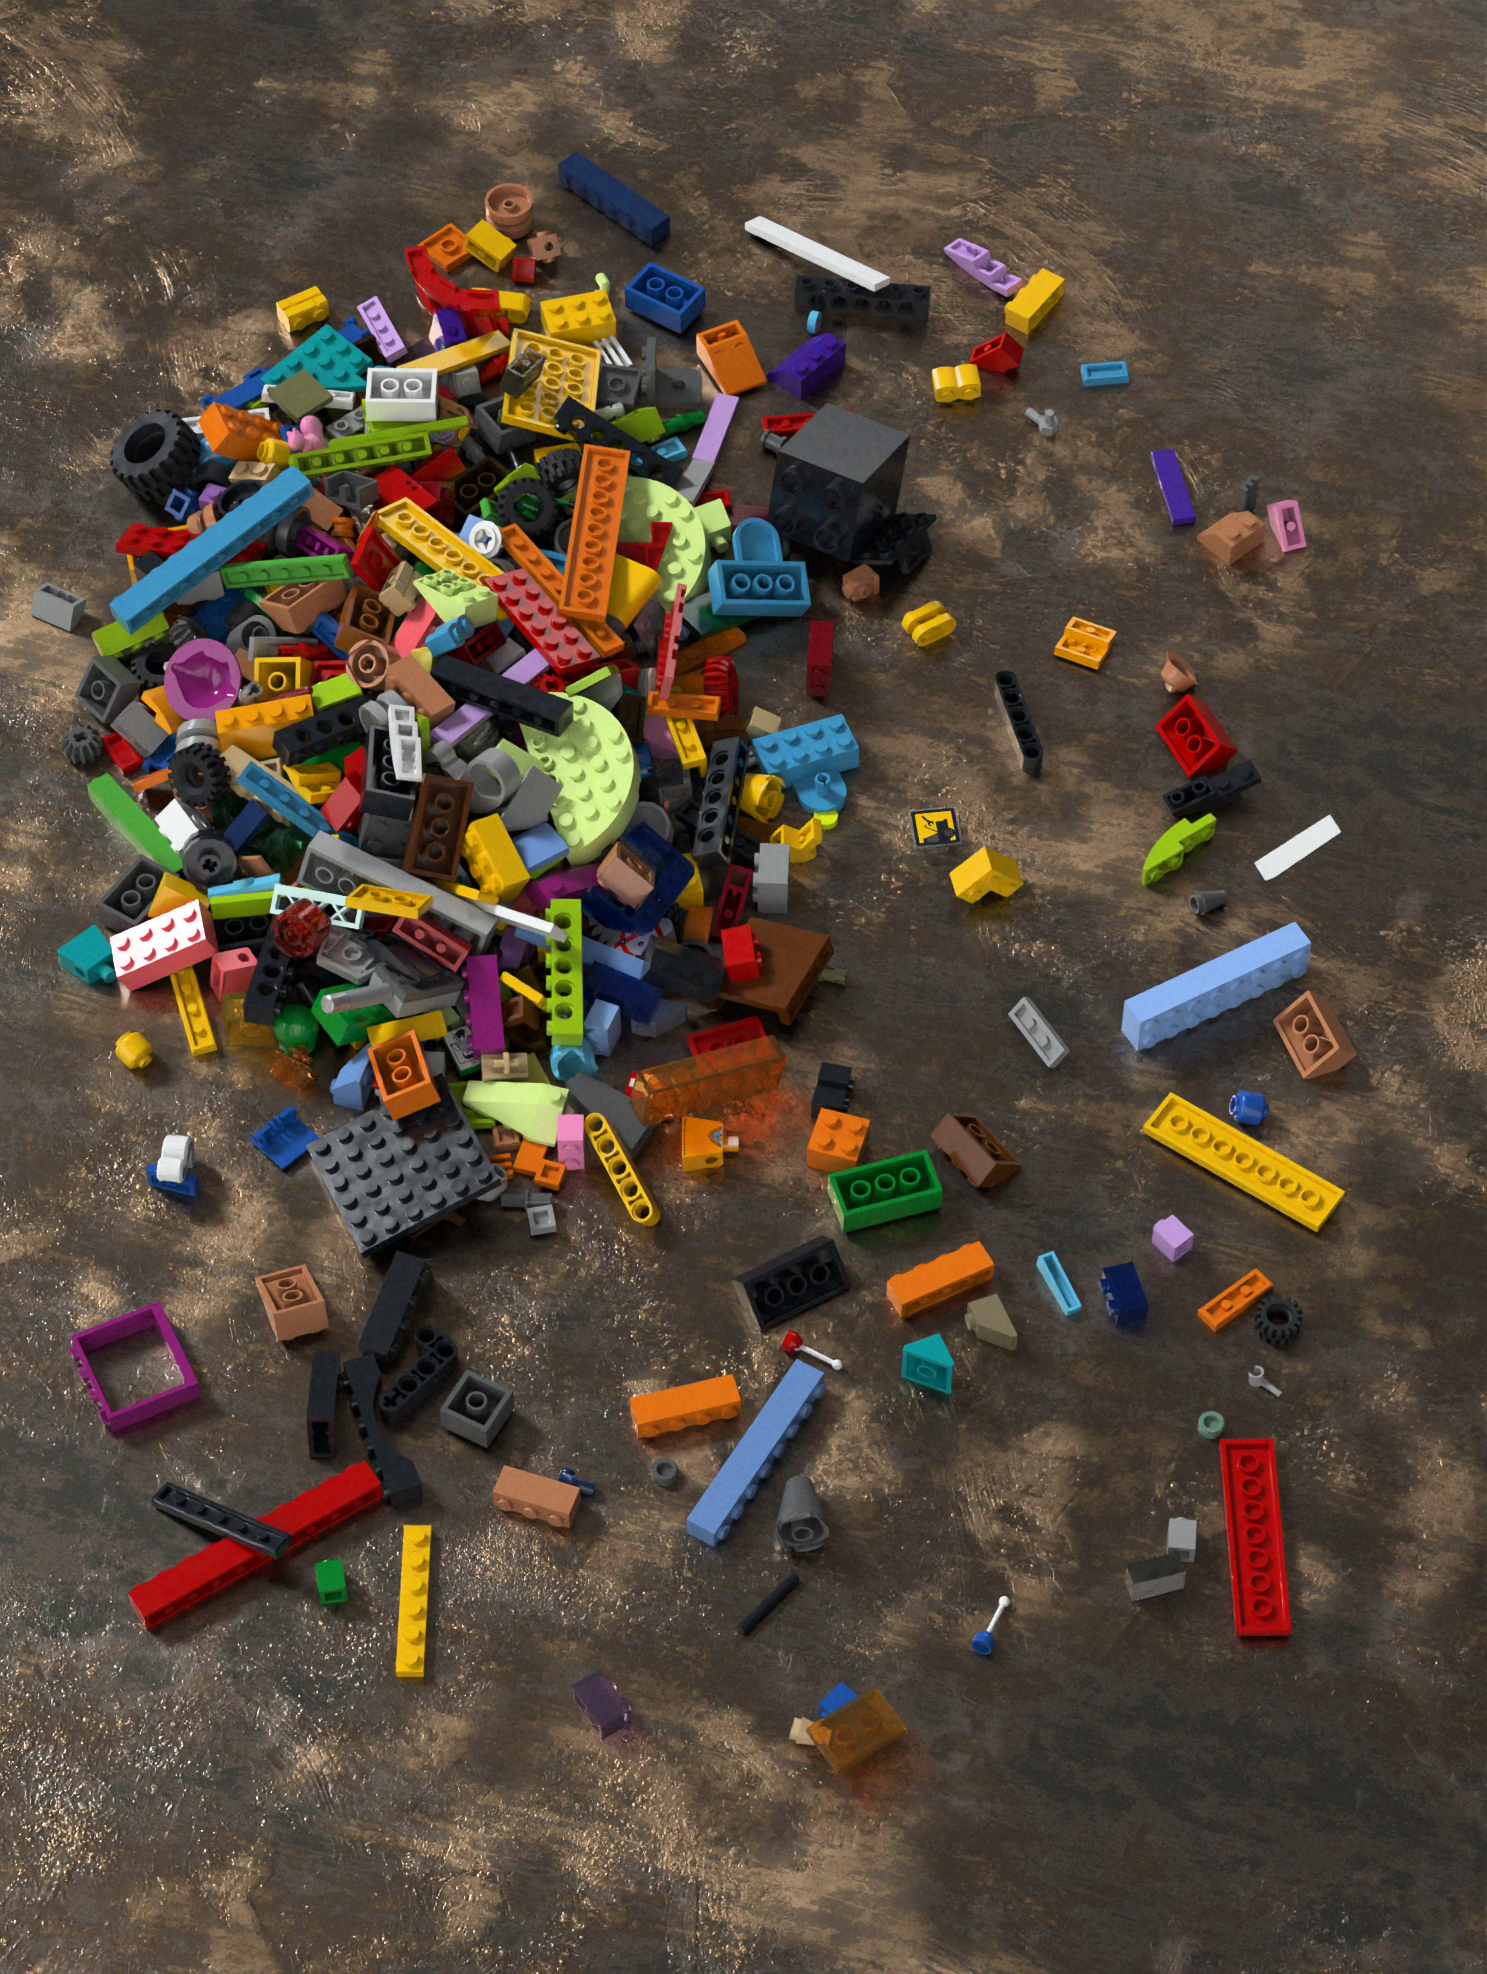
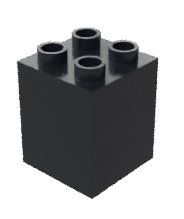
M826 403L778 450L767 522L776 529L780 536L849 562L896 513L910 434Z

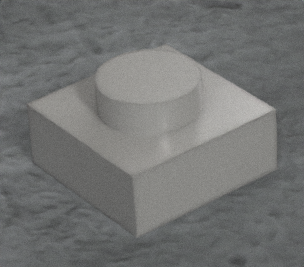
M552 1205L526 1208L531 1235L557 1232Z

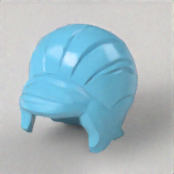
M583 1036L582 1046H552L550 1051L551 1069L558 1080H563L566 1083L570 1077L574 1078L579 1070L597 1079L599 1068L595 1064L594 1048L587 1038Z

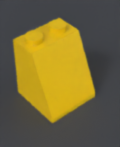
M302 657L255 658L254 681L259 682L257 687L261 685L263 687V692L258 696L255 703L308 686L313 662Z

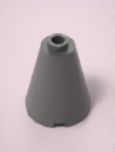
M801 1475L794 1476L786 1482L775 1528L778 1543L786 1548V1545L791 1546L797 1552L817 1549L823 1545V1540L829 1537V1524L813 1483L809 1478Z

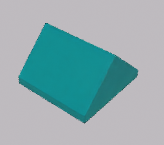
M938 1333L905 1345L902 1353L901 1377L951 1395L953 1390L954 1361L940 1334Z

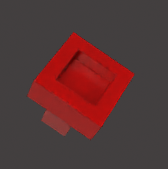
M514 257L512 281L534 283L536 259Z

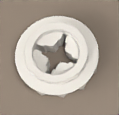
M491 521L478 522L470 532V546L486 559L498 555L499 549L503 547L501 539L504 537L499 531L500 527ZM487 536L492 537V540L488 543L481 542Z

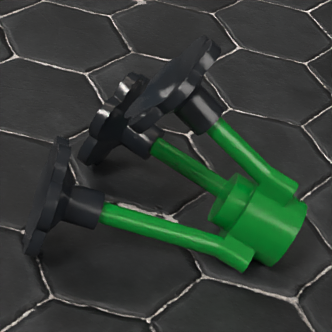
M533 494L531 496L524 495L518 511L523 513L522 516L534 520L535 516L539 515L540 503L537 502L538 498ZM555 498L558 504L574 509L576 500L570 499L568 501ZM567 515L563 521L555 518L552 526L550 525L549 529L544 531L549 535L547 542L549 547L554 543L556 529L562 522L573 518V515Z

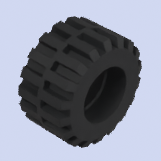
M556 449L554 452L547 453L545 457H541L539 462L534 465L541 481L549 485L550 490H553L555 493L554 497L557 499L578 488L583 453L577 449ZM561 504L556 505V508H563Z
M525 477L513 480L502 489L501 494L498 496V504H496L498 518L502 521L504 527L516 523L527 537L539 535L548 530L549 526L555 521L554 517L558 511L556 510L558 503L554 497L555 493L553 490H550L549 485L537 478ZM531 493L538 498L540 512L534 520L523 521L516 516L514 501L519 495Z
M164 641L159 642V644L151 643L149 647H142L140 653L136 652L134 655V659L131 661V672L142 682L138 690L139 697L143 695L144 691L164 685L165 674H156L165 672L163 669L164 663L168 662L178 649L174 647V643L168 642V644H164Z

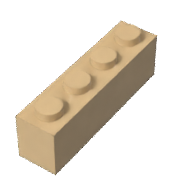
M231 745L220 756V758L225 757L227 761L224 762V765L230 768V771L227 772V775H231V781L227 782L230 788L240 797H244L249 801L251 799L257 800L277 822H282L290 827L293 824L290 820L248 791L236 780L248 763L252 761L301 798L303 797L292 783L235 745Z

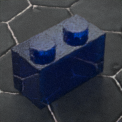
M1133 1261L1103 1268L1102 1278L1098 1280L1099 1289L1102 1295L1106 1294L1108 1300L1106 1301L1109 1316L1114 1317L1116 1325L1147 1319L1149 1304Z

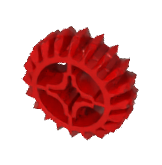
M724 656L708 658L703 675L704 695L721 697L722 703L719 719L727 714L736 715L739 707V683L736 667L730 657Z

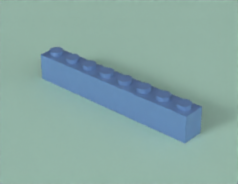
M798 1359L795 1360L686 1519V1532L713 1547L716 1546L720 1539L724 1540L730 1530L729 1525L733 1519L737 1520L741 1516L744 1503L747 1499L753 1498L761 1478L765 1479L768 1476L773 1460L781 1457L788 1438L792 1439L796 1435L801 1419H806L812 1410V1403L816 1398L820 1399L826 1388L824 1372Z

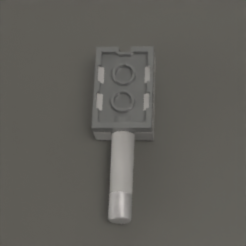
M425 953L444 969L443 974L423 981H417L386 962H379L375 966L368 986L325 995L321 1000V1007L326 1014L330 1015L384 1004L396 1018L455 1006L464 981L453 970H448L444 964Z

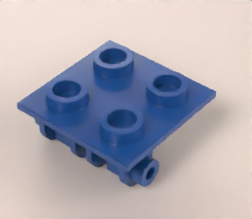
M293 1106L285 1107L282 1113L274 1116L271 1121H267L263 1128L256 1130L255 1134L249 1138L250 1142L282 1170L308 1150L307 1144L320 1138L296 1117L298 1112Z

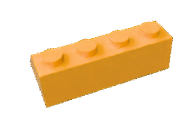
M311 694L215 711L222 753L231 745H235L257 761L277 756L278 754L272 747L274 732L317 715L316 706Z

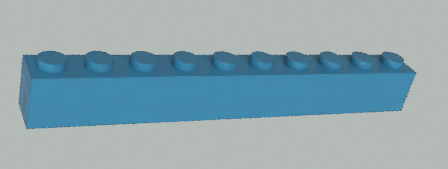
M294 465L282 471L278 477L269 484H265L253 496L245 499L232 512H228L220 521L208 527L204 533L191 540L179 552L172 554L167 561L154 568L146 577L135 582L122 595L114 598L109 604L113 618L130 635L312 498L315 494L311 481Z

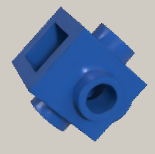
M186 487V489L173 488L164 509L173 514L175 519L187 522L189 516L200 510L199 492L190 487Z

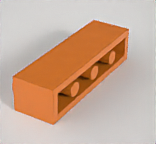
M980 1241L973 1244L968 1243L960 1247L959 1250L950 1254H942L936 1260L927 1264H919L911 1271L894 1275L887 1281L886 1295L899 1316L903 1318L992 1279L994 1276V1263Z
M730 1374L630 1398V1413L637 1437L650 1438L667 1431H680L692 1425H705L710 1421L722 1418L731 1419L741 1414V1399L734 1376Z

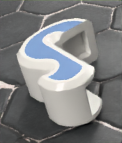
M169 1134L165 1137L161 1158L158 1160L157 1179L160 1182L172 1181L181 1184L184 1181L187 1168H192L194 1164V1142L190 1136Z

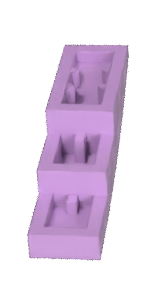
M961 238L944 248V252L966 272L1006 297L1024 287L1021 278L1007 273L1005 264L991 259L989 250Z

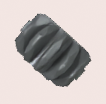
M183 616L176 620L168 631L170 641L178 649L189 641L201 638L208 639V633L204 631L203 626H200L198 621H194L190 616Z
M79 724L78 728L70 727L69 732L63 733L61 747L67 760L72 759L74 764L81 761L85 765L87 760L94 762L95 756H101L103 742L97 729H92L90 725L83 728Z

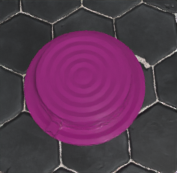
M206 638L189 641L177 649L170 658L164 675L166 698L173 710L186 720L204 718L215 721V711L230 709L234 706L242 685L241 668L234 653L223 643Z

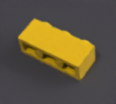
M1042 268L1037 275L1034 274L1025 288L1019 290L1015 299L1007 303L1004 309L1006 314L1005 324L1028 335L1064 295L1065 279Z

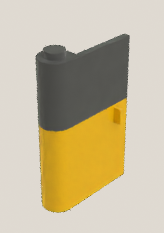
M615 553L605 622L620 638L662 584V578L655 570Z

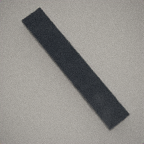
M166 1482L151 1499L152 1506L274 1559H278L294 1542L292 1535L169 1482Z

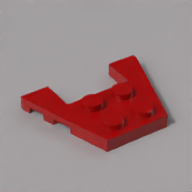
M651 521V543L617 542L616 553L657 572L672 530V522Z

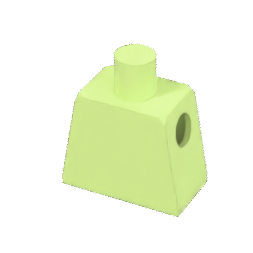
M719 498L694 509L704 528L709 547H714L718 553H723L729 548L728 541L732 539L731 523L722 500Z

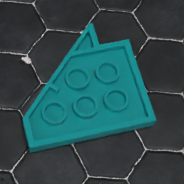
M326 324L263 375L260 380L262 385H279L305 369L326 390L363 392L366 391L367 382L360 376L373 366V361Z

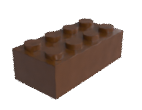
M428 773L422 774V781L418 782L402 871L438 880L456 881L474 783Z

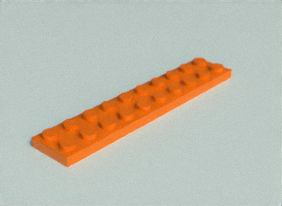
M584 444L558 614L604 623L606 621L631 451Z

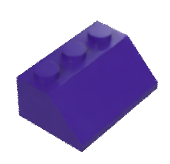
M830 333L811 337L769 372L767 378L799 399H802L845 363L846 343Z

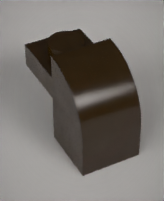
M547 1020L539 1021L540 1028L536 1030L525 1022L509 1028L504 1026V1035L511 1041L509 1049L514 1053H527V1055L535 1053L537 1058L550 1056L553 1045H551V1036H547L546 1033Z

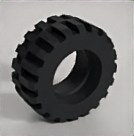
M155 409L151 410V413L145 412L140 414L141 417L132 419L131 423L121 430L122 433L114 441L115 446L111 448L112 456H110L111 470L117 479L136 497L146 500H154L155 497L157 499L164 498L166 494L171 495L173 488L177 489L185 485V481L194 474L193 470L197 468L199 464L198 458L201 456L200 439L188 424L175 412Z

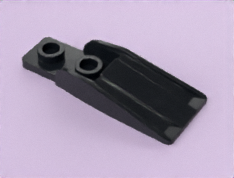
M362 929L350 934V941L360 945L382 961L417 981H423L444 973V969L418 947L397 934L390 933L384 939L368 929Z

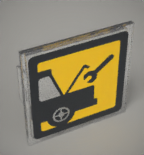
M956 806L908 810L914 850L927 849L929 854L946 853L952 846H963Z

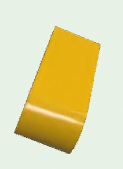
M472 288L476 290H492L485 288ZM498 290L501 313H497L498 318L507 317L510 323L522 324L526 322L532 304L531 298L522 293ZM473 314L475 316L489 318L488 314Z

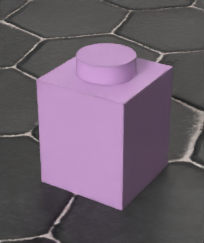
M1173 1214L1165 1220H1159L1153 1227L1152 1243L1172 1262L1192 1249L1194 1234Z

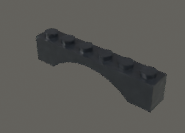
M367 1354L343 1362L344 1373L340 1374L344 1389L349 1388L351 1394L348 1395V1400L352 1411L357 1409L359 1416L356 1417L359 1431H365L367 1436L364 1439L367 1453H373L375 1458L372 1461L375 1475H381L383 1497H389L392 1507L422 1498V1484L414 1462L393 1449L382 1436L376 1424L375 1409L383 1387L381 1373L374 1354Z

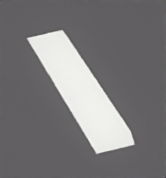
M1328 815L1254 864L1264 880L1267 881L1297 863L1341 833L1331 815Z

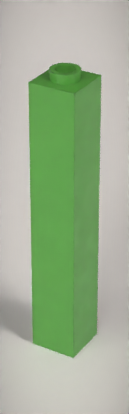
M108 773L95 778L87 784L90 800L140 855L142 854L181 875V879L188 881L183 872L182 855L177 854L171 848L172 842L160 833L159 828Z

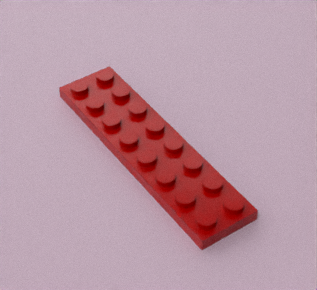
M1274 1438L1220 1439L1219 1450L1235 1636L1291 1635Z

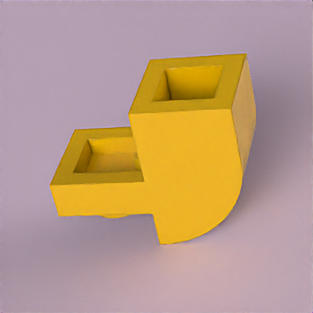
M812 818L800 830L783 824L769 837L770 843L790 844V862L809 861L816 857V845H819L823 838L821 820Z

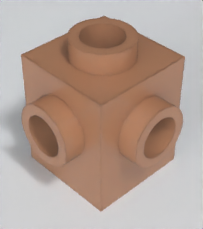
M549 230L536 233V238L527 239L531 258L536 259V261L543 260V264L556 261L555 256H560V250H563L561 238L557 237L556 233L550 234Z

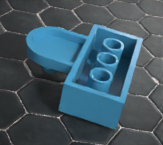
M748 518L742 521L735 529L732 537L735 560H716L707 571L713 615L802 616L811 606L805 562L783 561L779 535L769 522L760 518Z
M842 714L752 739V757L755 756L756 758L755 766L759 774L775 775L782 778L785 787L781 786V789L792 787L801 807L805 811L814 815V812L826 813L834 810L838 812L844 807L847 799V789L839 772L859 767V747Z

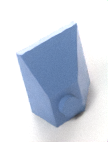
M370 1042L340 1070L337 1079L334 1078L332 1080L330 1093H333L334 1104L363 1111L372 1090L371 1085L375 1075L367 1051L371 1047Z

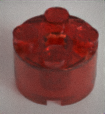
M302 898L291 903L274 918L271 923V931L273 930L275 936L273 941L276 947L285 955L292 958L296 956L306 958L328 938L332 921L317 905L307 898Z

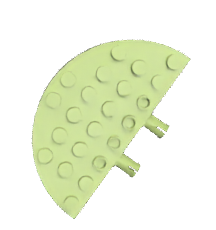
M627 476L617 542L651 543V521L672 522V530L657 569V573L662 578V584L654 593L665 614L666 611L670 612L678 583L687 585L684 596L685 601L700 596V594L703 595L708 583L707 571L711 568V552L708 539L695 509L679 492L658 481ZM577 489L569 492L560 499L568 501L570 499L576 500ZM562 505L566 515L574 514V509Z
M548 692L573 702V722L558 738L521 723L519 725L529 753L545 763L542 772L563 786L549 813H551L558 835L569 847V854L566 857L571 866L587 864L602 854L601 851L607 845L614 843L630 822L639 800L640 765L637 754L624 728L607 709L582 696L573 694L568 697L567 693Z

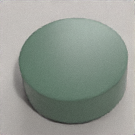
M1208 1411L1199 1417L1198 1431L1203 1437L1216 1439L1223 1434L1225 1420L1222 1415L1214 1411Z

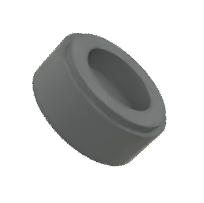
M669 1458L656 1460L651 1467L653 1481L660 1486L673 1484L678 1478L677 1464Z

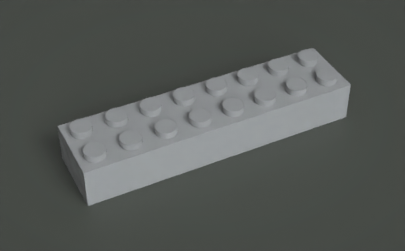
M321 830L307 846L297 883L311 890L342 896H349L361 884L430 895L433 897V906L424 914L472 944L473 946L467 956L484 955L485 951L489 948L499 919ZM365 911L366 917H397L398 920L401 917ZM466 957L461 964L465 965Z

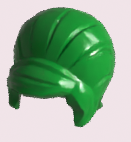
M290 1004L283 1007L281 1017L277 1016L273 1030L276 1038L279 1040V1049H282L288 1057L301 1058L308 1056L314 1050L320 1027L319 1021L313 1015L310 1008L302 1004Z

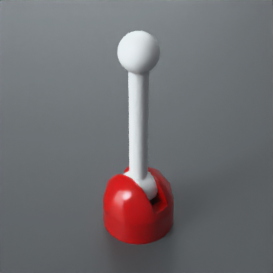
M791 1329L787 1332L781 1349L791 1353L803 1350L831 1364L835 1370L842 1368L840 1360H833L803 1345V1339L797 1332Z

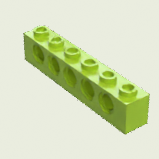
M428 431L296 453L288 458L289 468L294 465L303 475L311 479L333 475L342 470L351 472L427 459L432 454Z
M551 899L550 908H545V921L556 926H567V929L562 930L568 936L564 943L545 937V945L550 946V953H546V968H551V975H546V991H551V998H546V1013H551V1021H547L546 1033L547 1036H551V1045L582 1046L581 899ZM559 948H567L568 951H560ZM560 970H566V971H568L569 973H567V974H562V973H560L559 971H560ZM565 992L569 996H561L559 993ZM561 1015H567V1016H569L570 1018H568V1019H562V1018H560L559 1016H561Z

